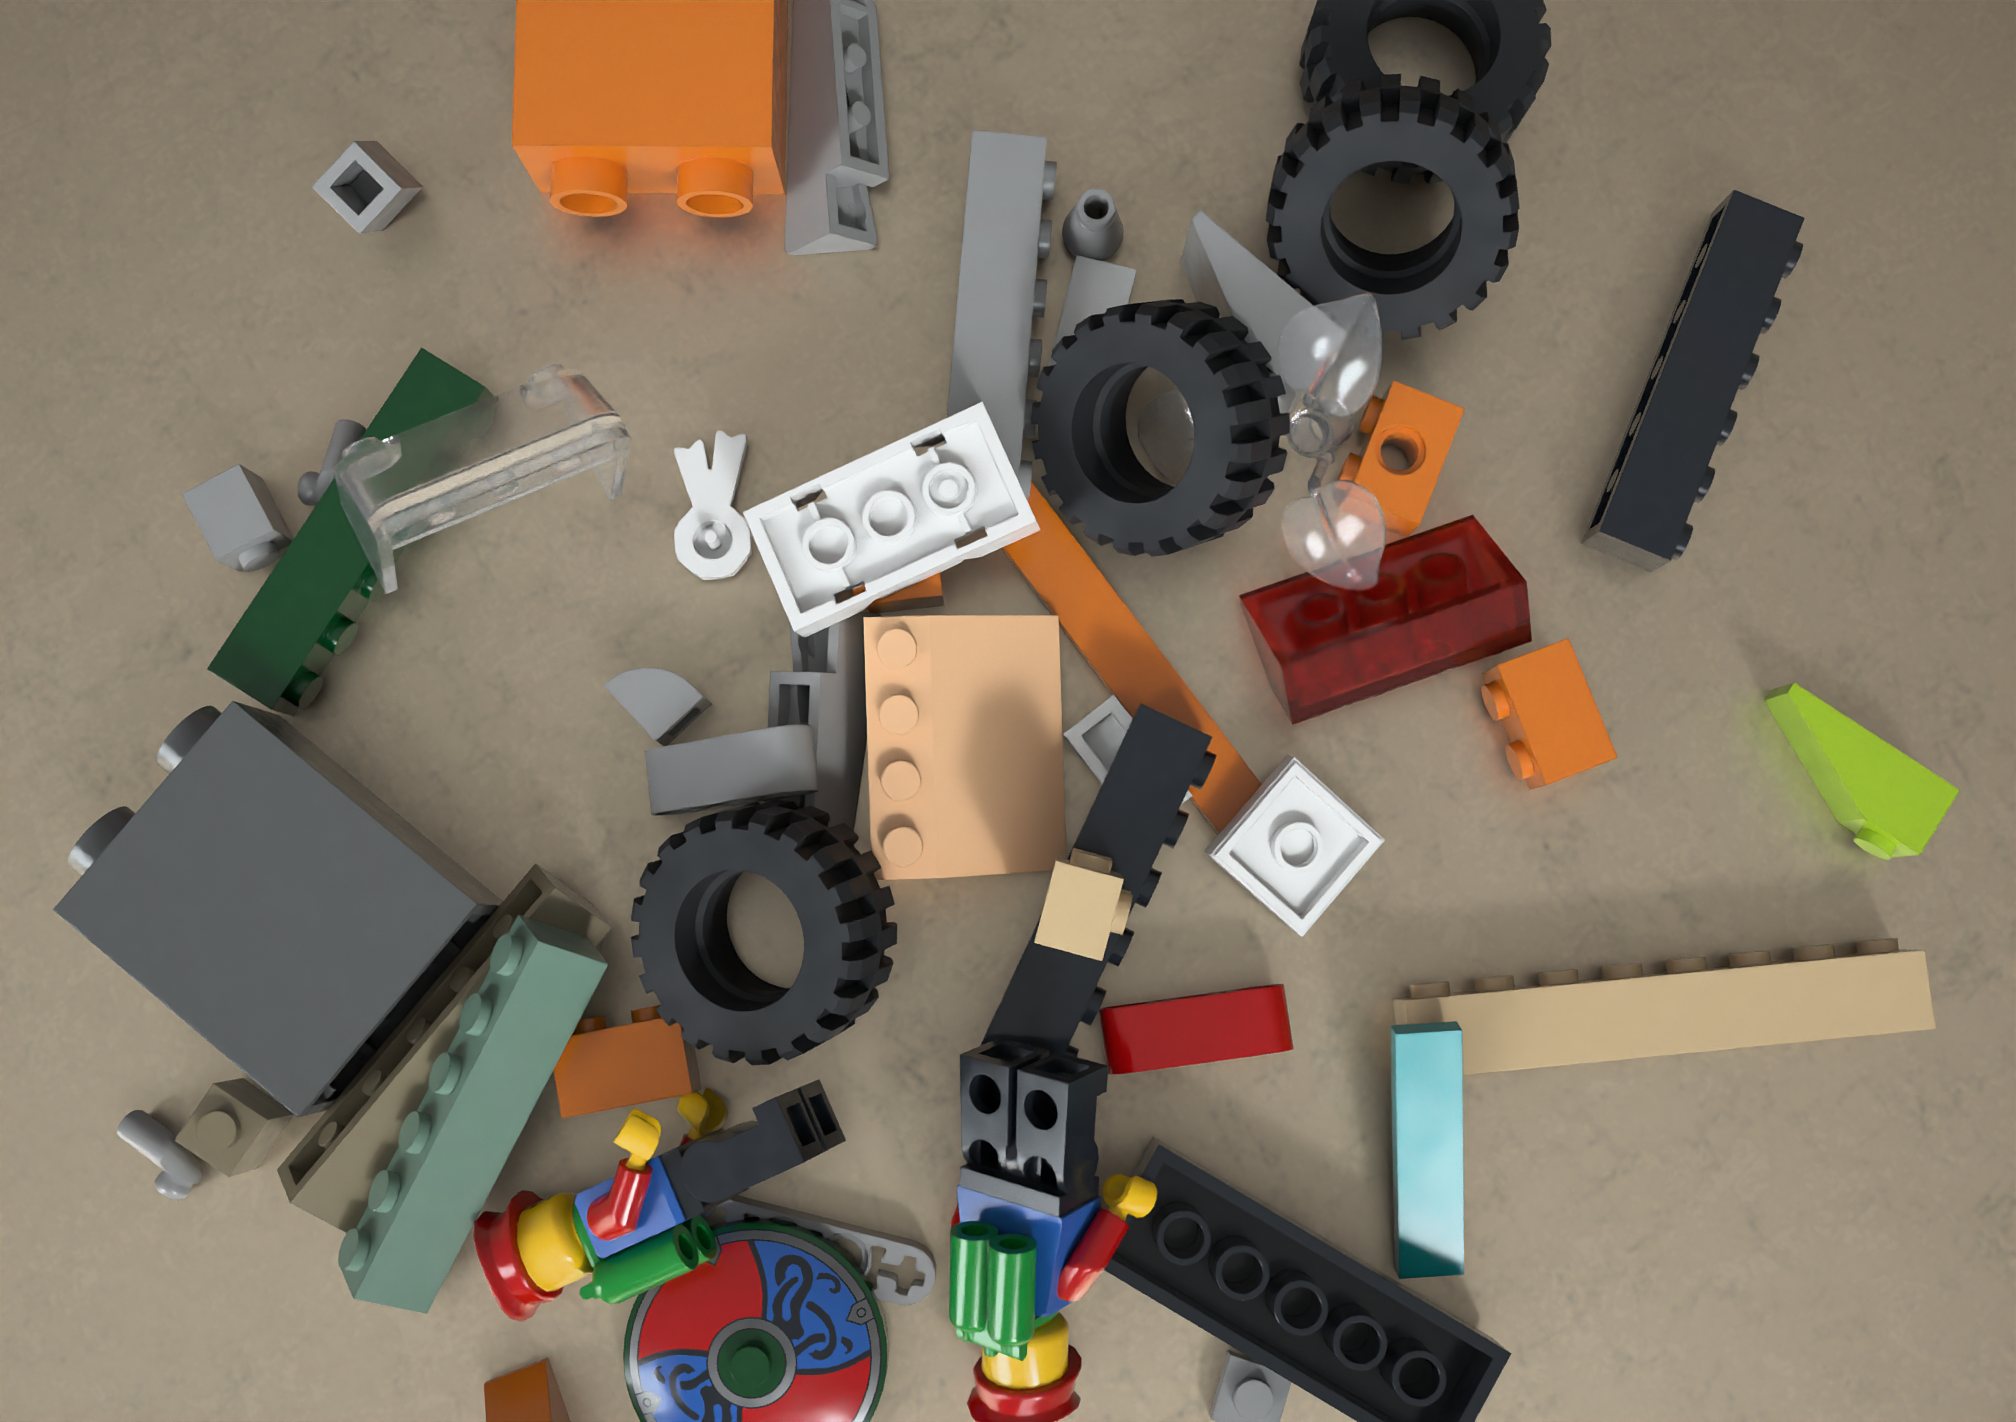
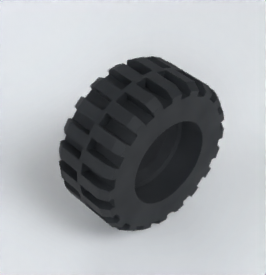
M1317 0L1301 48L1299 66L1304 70L1300 80L1303 100L1308 103L1314 102L1315 105L1327 96L1334 103L1342 98L1343 86L1360 79L1363 80L1366 90L1381 87V75L1384 74L1377 66L1371 54L1367 37L1369 32L1393 19L1404 17L1424 18L1445 26L1456 34L1466 46L1473 60L1476 82L1472 87L1463 92L1474 98L1476 113L1480 115L1481 113L1489 112L1500 127L1502 143H1507L1536 99V93L1543 84L1549 67L1545 56L1551 48V28L1547 23H1540L1547 11L1543 0ZM1403 161L1379 162L1359 169L1372 176L1375 175L1378 168L1391 171V182L1410 184L1415 174H1424V181L1427 184L1443 182L1432 171L1417 164Z
M1401 74L1381 75V87L1366 90L1363 80L1360 79L1343 86L1342 98L1334 103L1329 97L1325 96L1310 108L1309 120L1306 124L1296 123L1286 138L1284 152L1278 156L1273 172L1266 213V221L1269 223L1266 240L1270 258L1279 260L1277 275L1294 290L1299 288L1301 296L1319 311L1323 310L1328 313L1329 319L1345 333L1348 332L1351 325L1364 328V339L1383 341L1384 331L1401 330V339L1406 340L1421 337V326L1434 322L1436 328L1442 330L1456 323L1458 307L1464 305L1468 310H1474L1487 298V281L1492 283L1500 282L1509 266L1508 250L1516 247L1519 232L1518 210L1520 207L1514 159L1509 144L1502 143L1500 127L1489 112H1484L1480 115L1475 112L1474 98L1458 88L1453 91L1451 96L1441 93L1440 80L1420 76L1417 87L1402 86ZM1403 161L1417 164L1438 175L1449 186L1454 198L1453 217L1447 227L1435 239L1418 249L1399 254H1381L1365 250L1349 241L1337 229L1330 214L1332 195L1335 189L1348 176L1361 168L1379 162Z
M1183 299L1125 304L1107 308L1103 314L1090 315L1076 324L1075 335L1064 336L1052 350L1051 358L1057 363L1043 367L1036 385V389L1043 392L1041 401L1032 403L1031 424L1038 425L1039 440L1032 441L1035 460H1043L1047 474L1042 476L1041 479L1049 495L1058 494L1063 502L1059 510L1072 525L1081 522L1086 525L1083 533L1087 538L1101 546L1113 542V548L1118 553L1131 556L1147 553L1151 557L1169 555L1223 537L1226 532L1240 528L1253 517V508L1265 504L1274 491V482L1269 480L1268 476L1283 471L1287 451L1286 449L1279 448L1280 436L1290 433V414L1280 413L1277 396L1285 395L1286 391L1281 376L1270 377L1265 367V364L1270 362L1272 357L1262 342L1247 343L1244 339L1249 333L1248 327L1234 316L1219 318L1220 313L1217 307L1203 302L1185 303ZM1148 367L1161 372L1176 385L1186 400L1193 421L1194 447L1192 457L1184 476L1175 487L1161 482L1141 465L1132 450L1127 435L1126 408L1129 395L1138 377Z
M774 800L762 804L755 802L703 816L686 824L684 832L671 835L658 848L657 856L661 860L647 864L639 880L640 886L646 889V893L643 896L634 898L631 921L639 922V934L631 937L633 957L642 958L645 973L639 975L646 994L654 991L661 1005L656 1008V1011L668 1026L678 1022L685 1029L681 1035L683 1040L698 1050L711 1044L713 1045L712 1054L715 1058L731 1063L745 1058L752 1066L770 1065L781 1058L790 1060L810 1051L853 1026L855 1019L867 1013L879 998L878 989L875 987L888 981L894 964L891 957L884 955L885 949L897 944V923L887 922L886 908L895 905L890 885L880 888L874 872L881 869V865L872 851L860 854L854 846L859 840V836L845 823L828 827L830 816L827 812L813 806L798 809L794 801ZM744 871L756 873L774 883L788 897L797 912L803 931L804 953L799 974L791 988L770 984L756 976L742 962L733 947L728 931L727 908L732 889Z

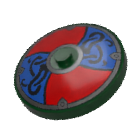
M747 1217L744 1220L724 1221L710 1226L716 1241V1255L713 1259L698 1265L696 1269L637 1296L627 1322L623 1361L627 1390L640 1422H870L878 1407L885 1384L889 1360L888 1328L883 1307L873 1291L874 1286L868 1276H864V1272L856 1260L838 1243L829 1238H824L823 1234L818 1231L798 1226L791 1221L776 1218L760 1219L759 1217Z

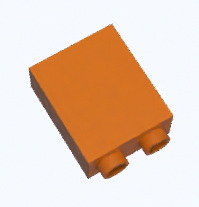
M516 0L512 147L540 193H550V203L555 208L566 213L588 217H605L622 213L627 208V193H677L676 203L682 210L699 216L716 218L735 217L748 213L753 208V194H785L788 0Z

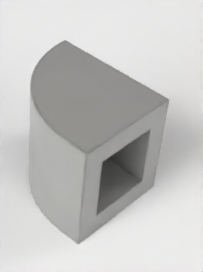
M648 667L625 671L603 685L646 732L663 746H668L712 705L687 680L673 672L659 668Z

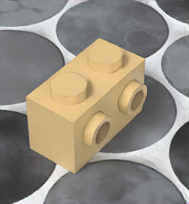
M1073 848L1070 860L1061 857L1056 858L1034 943L1100 961L1103 960L1110 932L1123 935L1133 898L1131 891L1122 889L1124 878L1121 873L1111 871L1112 858Z

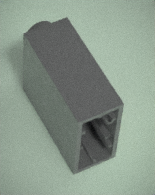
M232 701L222 713L214 706H205L182 720L162 743L156 757V762L169 775L136 813L126 806L118 807L108 812L92 824L76 842L70 852L68 864L81 877L53 910L295 1116L302 1117L326 1111L503 901L280 715Z

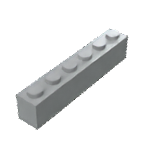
M972 130L947 418L983 401L1026 499H1029L1032 461L1021 460L1023 437L1034 438L1036 424H1031L1032 403L1037 402V400L1026 399L1027 377L1039 378L1042 355V340L1031 339L1032 317H1044L1047 280L1036 279L1037 257H1049L1052 220L1040 218L1042 199L1053 200L1057 162L1045 160L1047 137Z

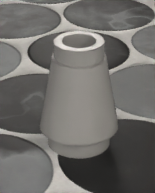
M1097 188L1087 190L1080 196L1076 205L1065 218L1062 227L1063 241L1071 254L1075 257L1079 255L1099 261L1111 257L1119 249L1124 234L1123 224L1113 197L1107 191Z

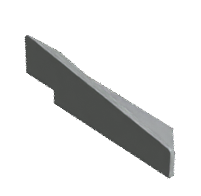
M793 0L785 252L791 255H808L870 250L878 245L867 186L875 187L889 180L877 8L873 0Z
M869 612L857 613L807 637L794 632L789 621L793 672L770 671L768 728L786 725H812L819 791L767 800L764 803L783 800L794 801L798 809L813 806L829 814L830 821L828 827L845 823L853 831L867 741L863 617H882L881 614Z

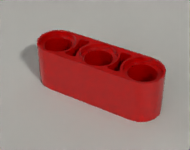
M1284 984L1241 988L1099 1009L1106 1065H1108V1074L1110 1075L1252 1057L1294 1049Z

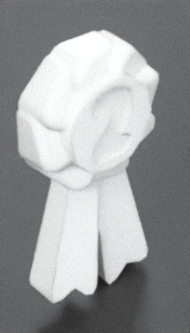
M718 430L715 435L711 469H709L705 445L700 439L695 441L689 449L674 448V455L693 506L675 527V553L680 563L702 580L733 577L752 553L751 531L748 523L742 515L732 508L748 445L746 434H739L730 438L723 431Z

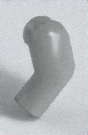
M348 419L336 422L320 473L309 471L300 477L298 497L303 504L308 506L317 505L365 433L366 428L363 425Z
M134 1110L123 1118L118 1126V1136L163 1169L155 1179L157 1191L175 1200L186 1198L191 1191L192 1185L198 1184L201 1180L202 1166L198 1159L188 1149L175 1141L177 1136L170 1129L145 1111Z

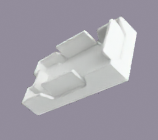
M983 401L743 512L794 632L803 637H807L860 613L874 600L896 593L963 562L964 559L985 556L1041 530ZM946 440V444L934 448V445ZM933 446L928 449V452L917 456L914 449L916 447ZM822 491L826 493V499L817 503L812 502L817 499ZM808 504L809 507L799 511V507ZM985 529L988 536L958 549L956 541ZM865 583V592L841 603L838 602L836 596Z

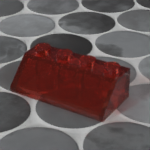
M1474 515L1239 595L1244 616L1270 687L1292 725L1310 718L1322 716L1325 713L1353 703L1382 695L1385 692L1419 680L1442 674L1445 671L1488 656L1500 654L1503 651L1532 641L1527 581Z

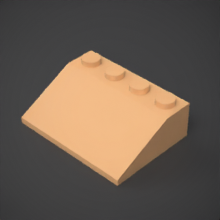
M1059 615L863 617L870 847L881 865V869L874 872L876 879H929L1053 871L1057 857L1066 859Z

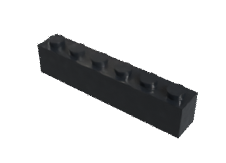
M1733 190L1712 212L1581 544L1649 572L1663 566L1672 559L1678 560L1681 557L1693 531V526L1686 523L1693 503H1700L1703 500L1714 479L1715 468L1708 466L1716 445L1722 446L1726 442L1735 425L1737 411L1730 408L1737 390L1746 388L1758 366L1760 357L1752 353L1759 334H1765L1770 329L1779 312L1781 299L1774 297L1781 278L1786 279L1791 274L1801 256L1803 243L1796 241L1805 219L1804 217L1737 190Z
M1140 704L1072 847V850L1076 848L1112 858L1111 871L1121 873L1124 878L1122 889L1131 891L1133 895L1129 915L1135 903L1145 908L1147 907L1162 872L1152 868L1163 844L1172 849L1175 847L1189 817V813L1179 809L1190 785L1199 790L1202 789L1217 756L1207 750L1212 736L1143 704ZM1072 850L1067 858L1069 860L1071 858ZM1039 918L980 1046L998 1038H1005L1049 1050V1056L1059 1052L1077 1057L1079 1049L1069 1045L1080 1021L1089 1026L1092 1025L1107 990L1097 986L1107 962L1117 967L1120 965L1132 940L1134 931L1125 927L1123 935L1110 932L1103 960L1100 961L1034 943L1040 922Z

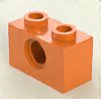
M1397 381L1392 382L1382 398L1372 395L1357 429L1367 434L1359 455L1349 452L1336 481L1335 487L1345 491L1338 510L1408 537L1422 521L1465 408ZM1384 445H1395L1401 448L1408 457V469L1396 470L1386 465L1381 457V447Z

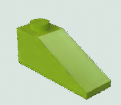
M1795 682L1770 690L1764 702L1838 823L1857 834L1854 842L1866 852L1885 860H1889L1891 857L1920 855L1960 790Z

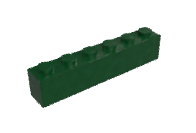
M421 347L207 670L271 710L294 717L298 709H304L310 705L322 688L323 677H321V674L333 656L340 655L346 651L355 639L359 629L356 621L370 601H377L390 586L394 576V571L391 568L403 550L415 546L425 533L429 522L426 515L438 497L449 494L458 483L463 472L461 462L473 444L483 442L493 430L498 418L496 410L500 405L496 397L484 385Z

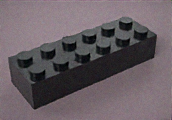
M1152 1137L1130 1178L1137 1175L1154 1183L1157 1188L1156 1202L1149 1214L1144 1217L1137 1218L1127 1214L1125 1222L1129 1229L1104 1269L1106 1272L1357 1422H1475L1512 1353L1492 1337L1157 1138Z

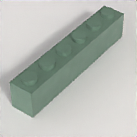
M518 914L509 933L502 935L496 942L490 958V970L478 993L472 994L465 1002L459 1020L460 1028L448 1051L440 1054L434 1062L429 1077V1088L417 1111L411 1112L403 1122L399 1134V1146L387 1169L380 1171L375 1177L369 1192L368 1206L357 1228L349 1230L341 1243L338 1263L353 1299L425 1314L428 1313L608 966V963L587 937Z

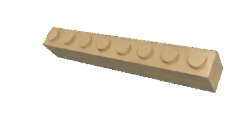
M1898 938L1856 941L1858 953L1835 955L1834 944L1793 947V960L1772 962L1770 950L1730 953V966L1707 968L1706 957L1665 960L1667 972L1643 974L1642 963L1601 966L1603 978L1579 980L1577 969L1538 972L1539 984L1516 987L1514 986L1513 975L1482 977L1474 979L1475 991L1450 993L1449 981L1410 985L1411 997L1393 998L1396 1025L1458 1022L1462 1029L1463 1075L1936 1029L1925 950L1899 949Z

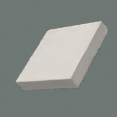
M1287 755L1204 852L1289 928L1303 937L1385 839L1295 757Z

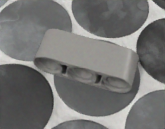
M812 725L770 727L657 747L645 751L651 815L653 816L699 812L819 791Z

